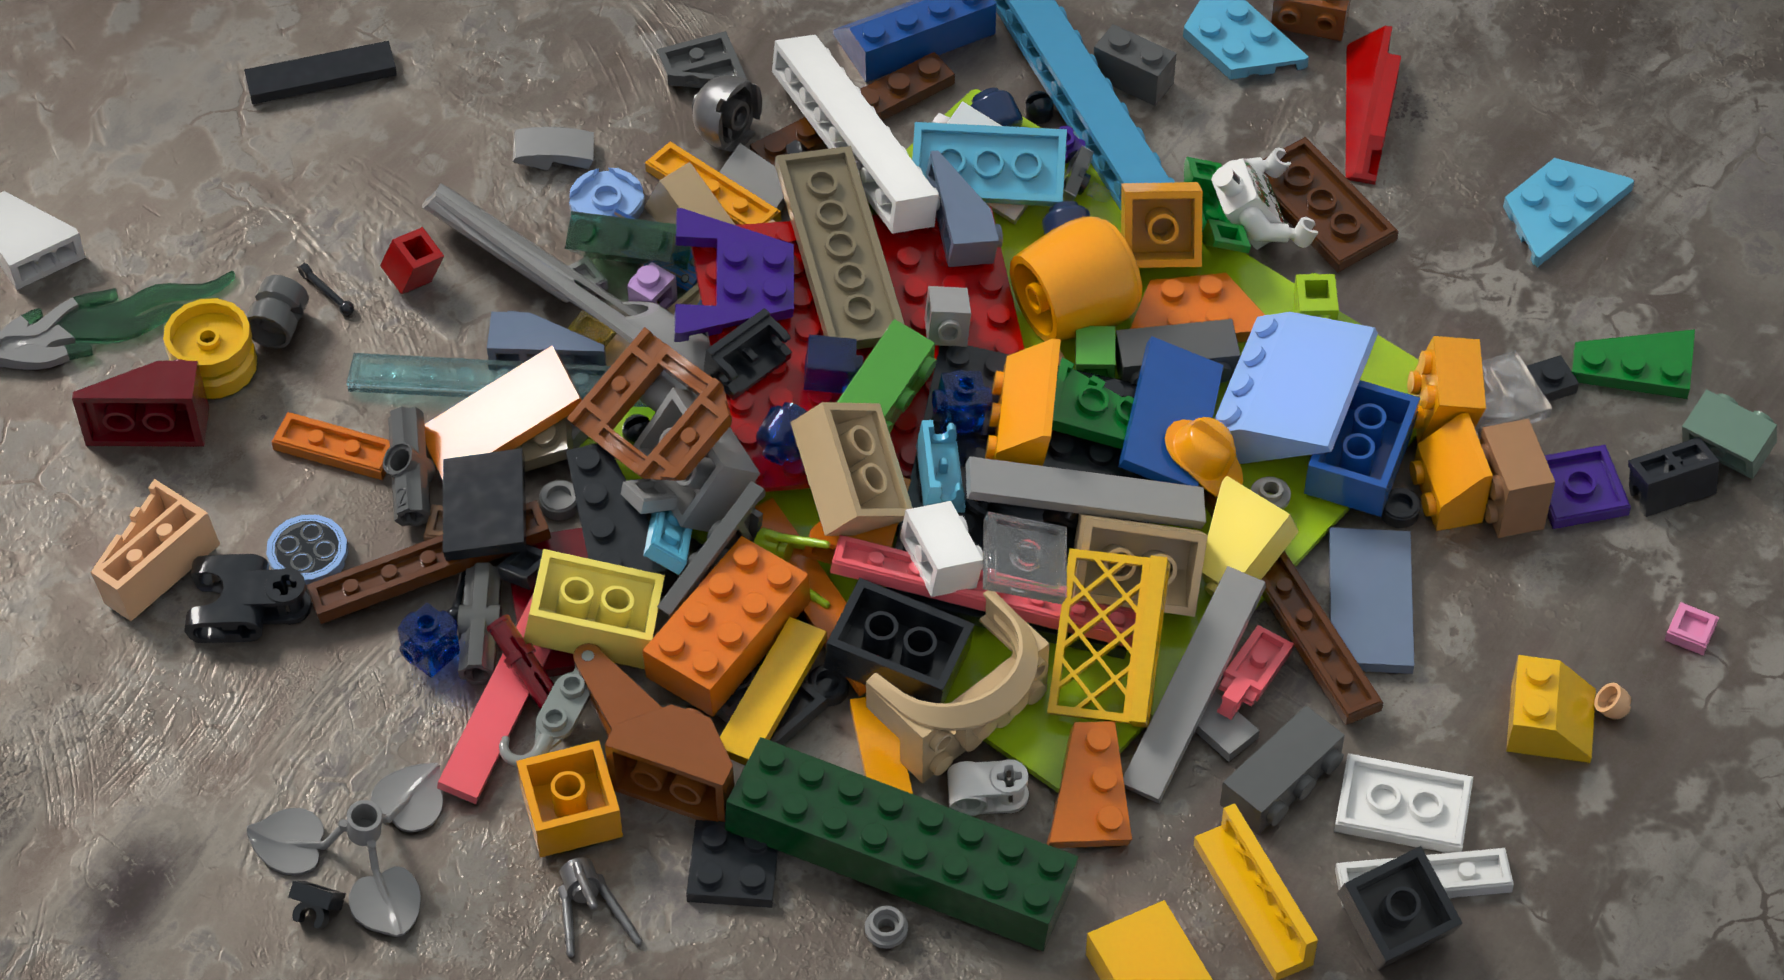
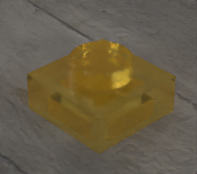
M584 310L579 313L567 328L605 345V348L617 334Z

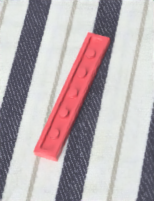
M533 595L516 626L523 639ZM533 645L536 649L534 655L541 666L544 667L552 649ZM504 653L437 785V789L473 804L477 803L500 757L499 744L501 738L504 735L510 737L531 695L514 668L509 669L505 664L506 656Z

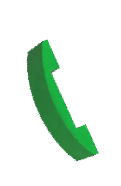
M1186 157L1184 162V182H1198L1203 191L1202 243L1211 247L1249 253L1251 245L1244 226L1232 224L1227 219L1211 180L1216 170L1223 167L1222 164Z

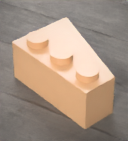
M156 479L148 487L150 495L141 507L135 506L129 515L131 522L122 535L116 534L91 571L104 604L129 621L135 619L192 569V562L195 558L209 555L220 545L208 513Z

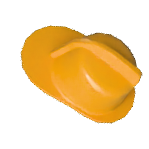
M1210 417L1197 418L1193 421L1183 419L1173 422L1167 428L1165 444L1171 458L1212 495L1218 497L1221 483L1226 476L1241 485L1243 484L1242 468L1236 457L1233 436L1222 422Z

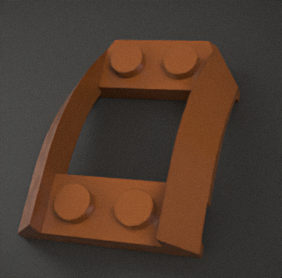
M646 327L642 329L567 417L573 425L641 478L674 481L685 480L732 425V417L722 383L706 374L669 345L662 342ZM664 370L698 397L651 453L646 456L613 429Z

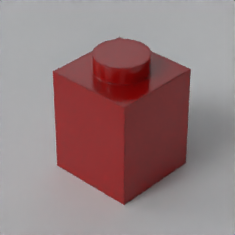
M421 227L392 239L380 267L402 295L432 282L444 255L425 229Z

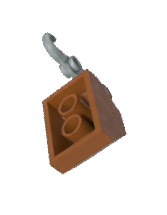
M586 643L577 647L573 654L574 671L562 675L555 682L537 715L535 744L531 751L524 755H516L509 749L510 738L507 735L501 738L499 744L501 757L506 763L517 768L516 761L549 753L562 740L568 738L590 700L608 735L605 743L607 768L614 791L696 820L725 822L726 802L734 788L733 764L711 718L693 708L684 709L672 704L662 708L595 644Z

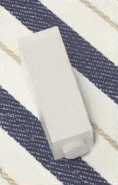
M6 191L0 193V266L16 290L86 258L81 238L76 228Z

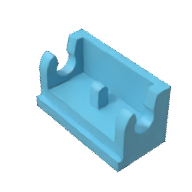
M922 420L916 450L923 506L951 501L958 513L965 512V495L956 441V426L954 423L948 424L947 432L935 434L933 420Z

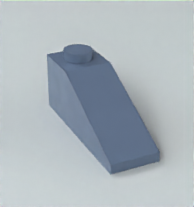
M938 150L931 151L926 177L929 183L937 189L940 196V208L936 210V218L948 267L994 263L997 247H1002L1003 243L1000 224H995L991 208Z
M517 311L491 312L487 342L490 372L508 373L550 346H553L557 351L566 370L571 375H604L607 372L605 345L532 313Z

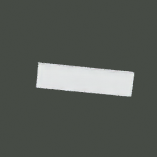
M1505 848L1426 855L1449 898L1511 893L1514 884ZM1395 858L1336 863L1335 874L1338 889L1340 890L1344 883Z

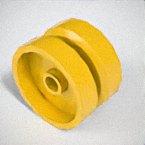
M218 298L199 299L184 304L170 316L164 326L163 341L169 361L177 359L198 361L207 399H218L237 393L250 382L256 372L257 355L252 341L250 324L244 311L234 303Z

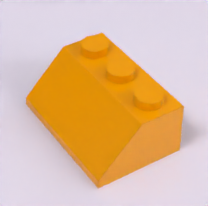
M1050 339L1008 355L1003 372H995L992 394L999 395V402L992 403L989 427H996L995 436H988L985 452L986 459L1043 466L1052 433L1060 339Z

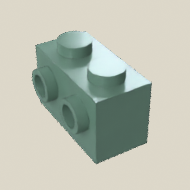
M1706 389L1682 426V442L1700 437L1721 464L1753 479L1777 443V424L1763 412H1751L1739 406L1732 397L1723 393L1717 395Z

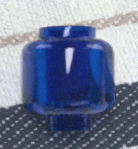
M784 402L782 406L771 407L756 433V441L764 449L762 456L778 465H783L785 461H800V452L790 422L808 411L790 402Z

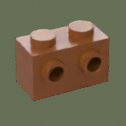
M1274 0L1271 23L1280 30L1342 41L1351 0Z

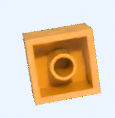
M1198 182L1121 183V234L1130 246L1138 268L1202 267L1203 191Z
M1433 336L1427 349L1421 351L1418 365L1414 371H1410L1407 382L1408 393L1420 397L1413 428L1416 429L1417 444L1460 413H1469L1474 428L1478 424L1486 410L1480 339Z
M599 740L516 761L520 788L540 858L623 837L620 809Z

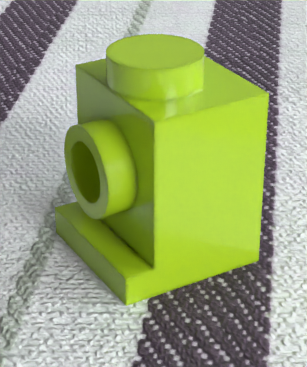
M1311 273L1296 275L1293 294L1295 313L1338 320L1339 306L1335 274Z

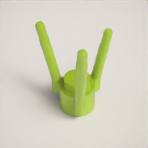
M765 527L759 530L754 540L755 544L787 562L790 560L794 548L804 550L805 546L827 549L831 545L827 540L784 534ZM810 588V600L828 609L830 602Z

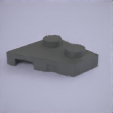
M726 31L656 49L657 61L668 85L702 88L709 80L723 75L747 79Z

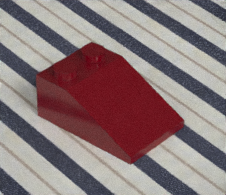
M183 359L155 361L79 389L72 394L73 404L86 446L204 447L209 405L198 361Z

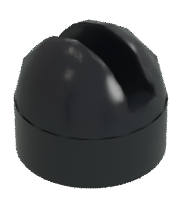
M1044 91L1030 93L1024 103L1025 118L1036 124L1048 122L1053 117L1054 109L1050 95Z
M633 414L626 418L622 427V437L634 445L650 422L649 418L641 414Z

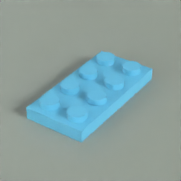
M915 122L912 160L917 167L921 168L923 175L926 177L930 152L938 150L985 203L1053 206L1063 202L1067 129Z

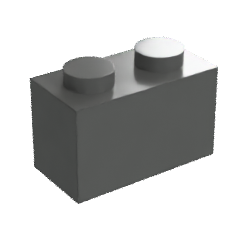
M1114 24L1111 25L1094 46V56L1097 60L1098 68L1103 76L1111 81L1112 86L1156 106L1174 84L1177 53Z

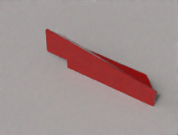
M1385 25L1352 41L1346 48L1345 177L1350 181L1376 184L1401 62V55L1389 54L1392 26Z

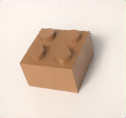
M1523 419L1483 427L1480 444L1493 475L1484 513L1486 522L1493 524L1498 538L1544 529L1555 480L1530 420Z

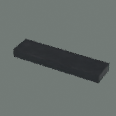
M389 41L244 69L252 104L397 75Z

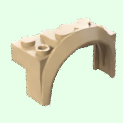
M993 589L983 593V596L986 598V615L980 618L979 622L1013 652L1012 656L954 701L944 704L918 700L903 693L877 673H874L866 681V707L900 739V763L922 784L933 775L939 776L951 766L954 759L965 751L971 752L976 749L983 739L987 738L995 728L1005 727L1027 704L1033 705L1038 702L1047 690L1049 643L1025 622Z

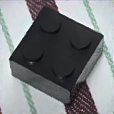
M1421 846L1344 883L1337 892L1377 970L1454 933L1463 924Z

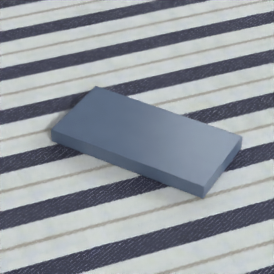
M1330 527L1328 535L1329 620L1363 671L1413 674L1414 637L1411 531Z

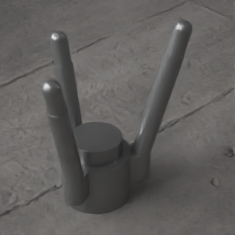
M581 857L565 863L560 869V875L564 884L558 888V893L562 901L567 956L572 958L575 955L571 900L574 899L577 903H588L590 909L595 910L598 907L595 899L598 892H600L636 946L642 945L641 937L607 887L603 875L596 874L592 861L589 858Z

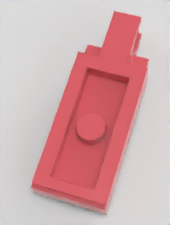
M1257 625L1223 674L1218 689L1225 693L1221 698L1222 702L1217 713L1232 720L1243 702L1251 707L1255 701L1258 702L1290 656L1294 643Z

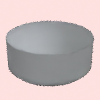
M555 480L549 482L541 489L539 494L540 508L546 517L561 521L573 517L578 512L574 487L571 482Z

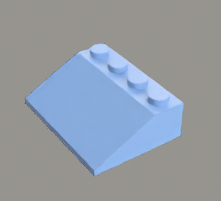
M1294 312L1264 315L1256 318L1214 418L1222 422L1230 430L1234 439L1236 457L1239 464L1332 452L1378 335L1375 327Z

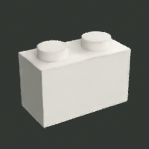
M947 501L905 510L900 540L918 569L920 577L923 578L930 596L935 597L950 594L957 590L977 588L980 572L985 565L984 554L981 547L974 544L968 533L965 518L959 516L952 502Z

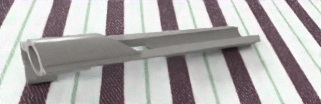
M442 183L422 204L424 210L562 302H572L615 331L629 343L646 327L662 342L669 345L699 369L704 370L706 349L709 348L708 337L700 333L689 336V341L674 342V315L660 305L643 301H620ZM576 279L630 316L625 317L574 283V280ZM663 370L640 397V401L656 412L673 387L690 390Z

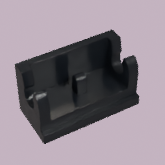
M764 308L706 349L703 371L720 381L725 393L734 400L791 359L792 351L784 344L791 337L770 316V312Z
M1700 437L1628 460V467L1630 468L1631 496L1641 495L1640 511L1645 517L1717 494L1720 461Z

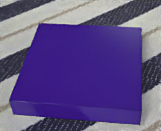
M1606 445L1544 455L1555 480L1547 514L1552 529L1623 517L1630 514L1631 505Z

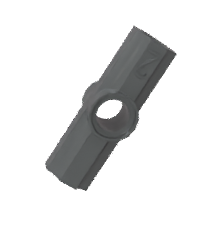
M401 406L390 411L391 416L388 418L390 448L386 451L383 458V468L392 476L394 521L401 526L410 525L417 527L427 523L428 517L431 515L429 483L435 475V465L426 455L424 412L417 407L406 408Z
M475 563L473 567L466 569L464 603L459 605L458 638L460 642L458 674L459 679L466 680L471 685H485L496 668L497 643L486 628L496 619L503 616L502 606L500 605L502 579L500 578L498 568L490 563Z

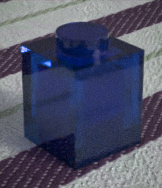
M809 335L805 355L803 390L843 394L863 365V356L856 355L857 339Z

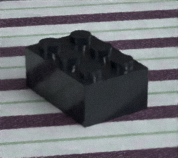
M859 578L827 641L823 668L866 685V681L874 673H877L903 693L913 698L931 703H944L970 650L975 624Z

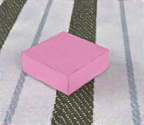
M1680 602L1666 633L1665 641L1704 655L1719 617Z

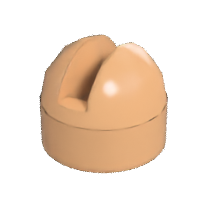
M1609 683L1603 686L1597 693L1594 706L1605 717L1613 720L1622 719L1629 714L1632 700L1628 692L1620 685Z

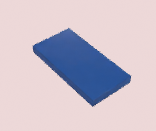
M1151 336L1146 343L1118 467L1153 481L1198 486L1199 483L1171 458L1166 449L1165 434L1167 428L1175 421L1183 419L1193 421L1202 417L1213 418L1224 365Z

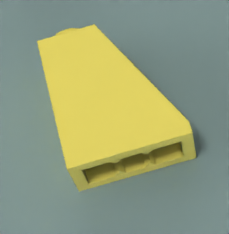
M1228 476L1221 483L1208 533L1202 569V577L1207 584L1205 590L1211 596H1213L1227 566L1262 580L1299 532L1289 513Z

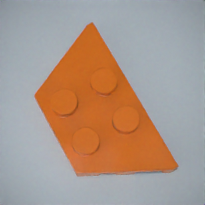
M1227 273L1155 279L1149 281L1130 329L1232 319L1237 342H1246L1256 318L1265 314Z

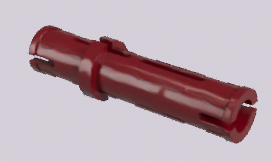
M509 614L503 615L487 626L486 630L488 633L490 632L506 656L504 662L509 669L514 668L541 709L554 683L535 657L536 649L532 643L527 644L510 619Z

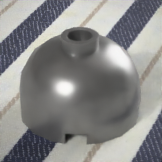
M729 75L709 80L694 96L692 101V116L695 130L708 144L719 149L734 152L739 143L745 146L755 132L749 130L753 118L760 120L762 113L760 88L745 78Z

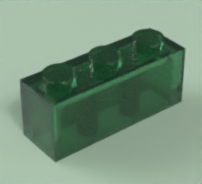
M571 211L565 249L580 256L649 265L653 262L660 267L687 270L691 246H675L676 224Z

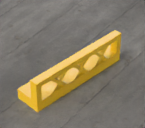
M1236 804L1224 807L1221 826L1195 836L1194 847L1273 979L1280 980L1313 966L1318 943L1316 935Z

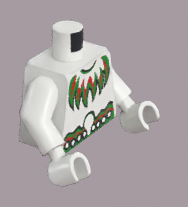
M1275 148L1266 160H1262L1261 157L1231 160L1216 170L1211 179L1227 219L1232 224L1244 226L1248 240L1256 250L1269 242L1287 243L1289 239L1296 245L1306 248L1318 234V231L1312 230L1315 226V221L1308 217L1301 218L1295 228H1290L1286 224L1269 179L1264 174L1265 172L1272 178H1278L1291 165V162L1284 163L1280 161L1286 154V151L1282 148Z

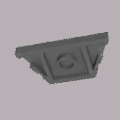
M751 481L725 517L713 524L708 532L707 541L698 553H693L687 559L683 573L659 603L658 609L672 617L741 536L754 543L763 521V513L755 509V506L765 497L766 491L764 488Z

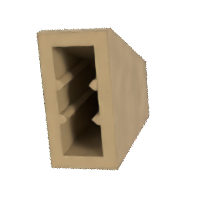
M690 162L661 179L644 206L646 211L674 238L677 208L690 210L735 225Z

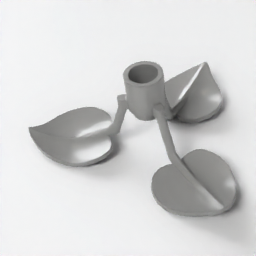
M438 763L417 764L402 768L385 776L375 785L370 801L360 800L353 803L347 811V820L341 819L338 827L324 841H321L324 836L323 824L313 812L303 808H288L275 812L257 823L248 825L247 836L257 856L273 870L285 875H302L311 872L318 865V850L329 848L343 832H347L348 838L354 844L367 846L373 876H365L358 879L351 888L349 908L353 917L359 924L372 931L393 937L403 936L413 927L419 914L421 903L419 885L414 876L404 867H391L381 873L376 851V841L381 835L382 824L388 825L391 821L394 822L398 829L404 832L422 831L431 827L437 821L443 805L442 790L437 789L440 779V765Z

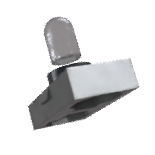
M1083 145L1070 160L1065 172L1063 202L1073 201L1077 194L1081 195L1090 181L1091 175L1087 174L1086 170L1090 166L1094 151ZM1092 182L1087 191L1088 196L1099 202H1107L1111 198L1110 191L1096 182Z

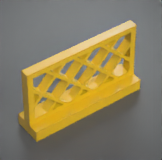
M1069 548L1047 709L1048 714L1100 721H1115L1116 723L1131 724L1133 727L1148 728L1151 718L1171 566L1168 557L1151 555V558ZM1078 560L1094 561L1104 574L1084 588L1076 578ZM1103 563H1111L1116 565L1113 566L1110 570H1108ZM1126 565L1142 567L1140 583L1127 593L1113 577L1115 573ZM1109 579L1122 597L1102 611L1090 596V593ZM1074 584H1076L1081 592L1073 597ZM1139 592L1138 604L1136 606L1131 598ZM1086 597L1099 615L1079 629L1070 618L1071 607ZM1127 602L1136 613L1135 624L1120 634L1107 616ZM1104 620L1117 638L1097 652L1084 634ZM1070 624L1075 633L1067 639ZM1133 634L1131 648L1125 639ZM1080 638L1093 656L1073 670L1064 659L1065 650ZM1122 643L1131 655L1130 664L1117 675H1114L1102 657ZM1098 661L1112 679L1091 693L1078 675ZM1063 665L1070 673L1064 679H1062ZM1128 675L1127 687L1125 689L1120 680ZM1075 679L1088 697L1075 707L1059 706L1060 689ZM1116 684L1125 695L1123 713L1105 711L1096 698ZM1093 702L1098 710L1083 708Z

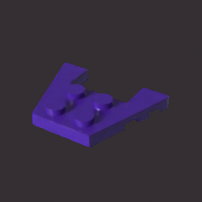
M677 208L675 246L716 248V306L675 304L674 342L689 341V336L705 332L707 336L720 334L723 328L741 325L764 308L770 312V316L776 321L793 317L794 244L690 210Z

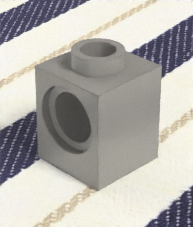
M928 286L924 317L927 338L939 346L967 347L971 319L968 289Z

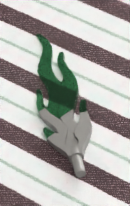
M230 271L213 281L203 284H155L119 302H115L118 300L116 288L85 293L59 304L44 317L40 308L26 312L11 321L0 331V367L24 370L51 368L74 359L92 356L93 348L90 344L117 343L137 338L167 322L170 316L184 304L173 303L136 317L140 313L164 303L207 298L228 286L235 279V272Z

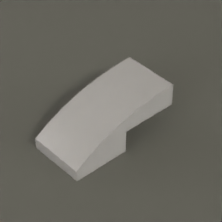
M532 127L515 130L513 163L549 171L553 162L588 170L593 162L594 132L563 127Z

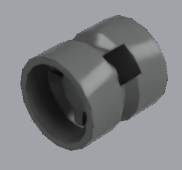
M271 275L262 281L255 295L256 301L250 306L246 317L250 324L253 341L268 348L280 349L290 343L297 328V323L309 302V295L306 289L295 280L282 275Z

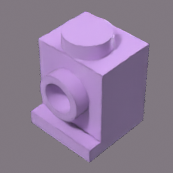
M653 262L639 268L627 286L629 302L643 301L657 304V301L661 302L659 305L667 309L678 300L676 276Z

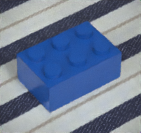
M1360 380L1332 452L1312 454L1307 469L1304 494L1381 517L1414 431L1413 428L1420 397Z

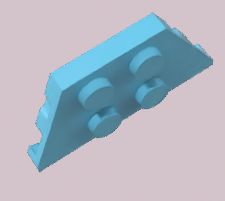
M1200 0L1184 26L1183 37L1230 80L1245 78L1252 74H1273L1276 67L1295 64L1297 70L1308 67L1309 56L1246 0Z
M1553 158L1505 197L1503 208L1509 219L1515 223L1516 232L1521 242L1526 241L1532 253L1531 261L1538 268L1629 194L1633 189L1634 180L1626 176Z

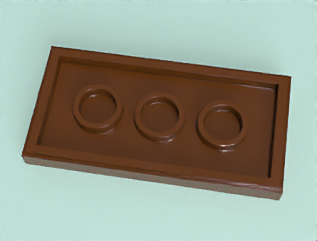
M1306 137L1283 148L1286 154L1280 161L1284 163L1291 162V165L1280 177L1272 178L1264 172L1269 179L1283 217L1294 228L1303 217H1308L1315 221V226L1312 230L1318 231V234L1310 245L1337 273L1398 239L1399 231Z

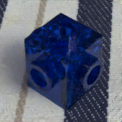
M957 370L941 374L938 390H933L932 407L934 414H938L942 434L947 432L949 423H954L956 433L979 432L982 430L986 411L992 409V392L989 386H984L981 371L966 372Z
M428 602L416 612L409 613L402 620L400 626L397 627L401 645L399 650L402 656L430 678L460 653L456 621L448 612L444 610L439 612Z

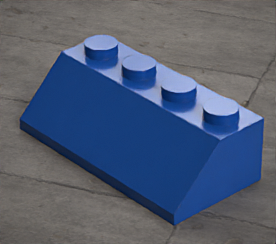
M911 0L833 29V35L864 81L869 82L893 73L932 52L941 55L996 34L997 4L994 0Z

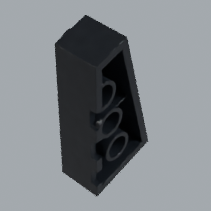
M597 443L566 450L588 559L665 575L661 596H665L677 581V575L643 555L650 522L645 514H640L621 495L623 482L627 480L615 458Z

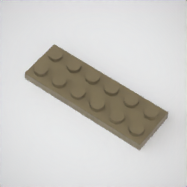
M851 146L777 155L775 168L829 353L875 347L893 319L903 324L904 320Z

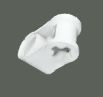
M1016 760L964 761L953 764L948 768L949 808L970 816H977L980 814L1019 812L1028 803V772L1026 767ZM1008 770L1011 771V777H1007ZM1013 795V802L1010 803L1008 796Z

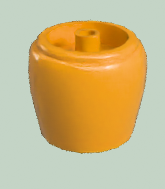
M1080 217L1054 228L1016 254L1010 262V278L1018 305L1027 323L1043 341L1050 339H1060L1063 341L1076 338V330L1088 326H1117L1131 317L1142 299L1143 286L1140 270L1130 246L1116 226L1099 217Z

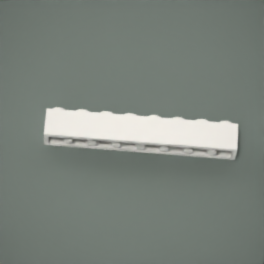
M816 34L775 40L772 73L829 149L851 146L867 201L890 232L893 234L934 227L936 210L940 208V196L937 189L929 183L923 175L921 168L917 167L909 157L906 149L899 144L890 128L876 114L874 107L869 105L861 94L860 89L849 79L844 68L839 66L831 55L830 50L823 45Z

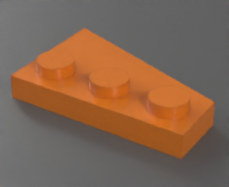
M1115 721L1074 722L1070 729L1061 773L1062 779L1054 806V817L1047 845L1055 848L1128 846L1132 841Z

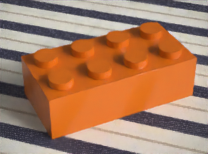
M741 536L642 650L646 678L714 717L772 648L788 618L796 619L809 604V574Z

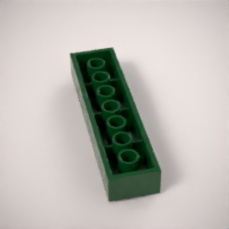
M762 737L758 740L726 802L725 830L765 843L770 848L1043 952L1073 886L1079 856Z

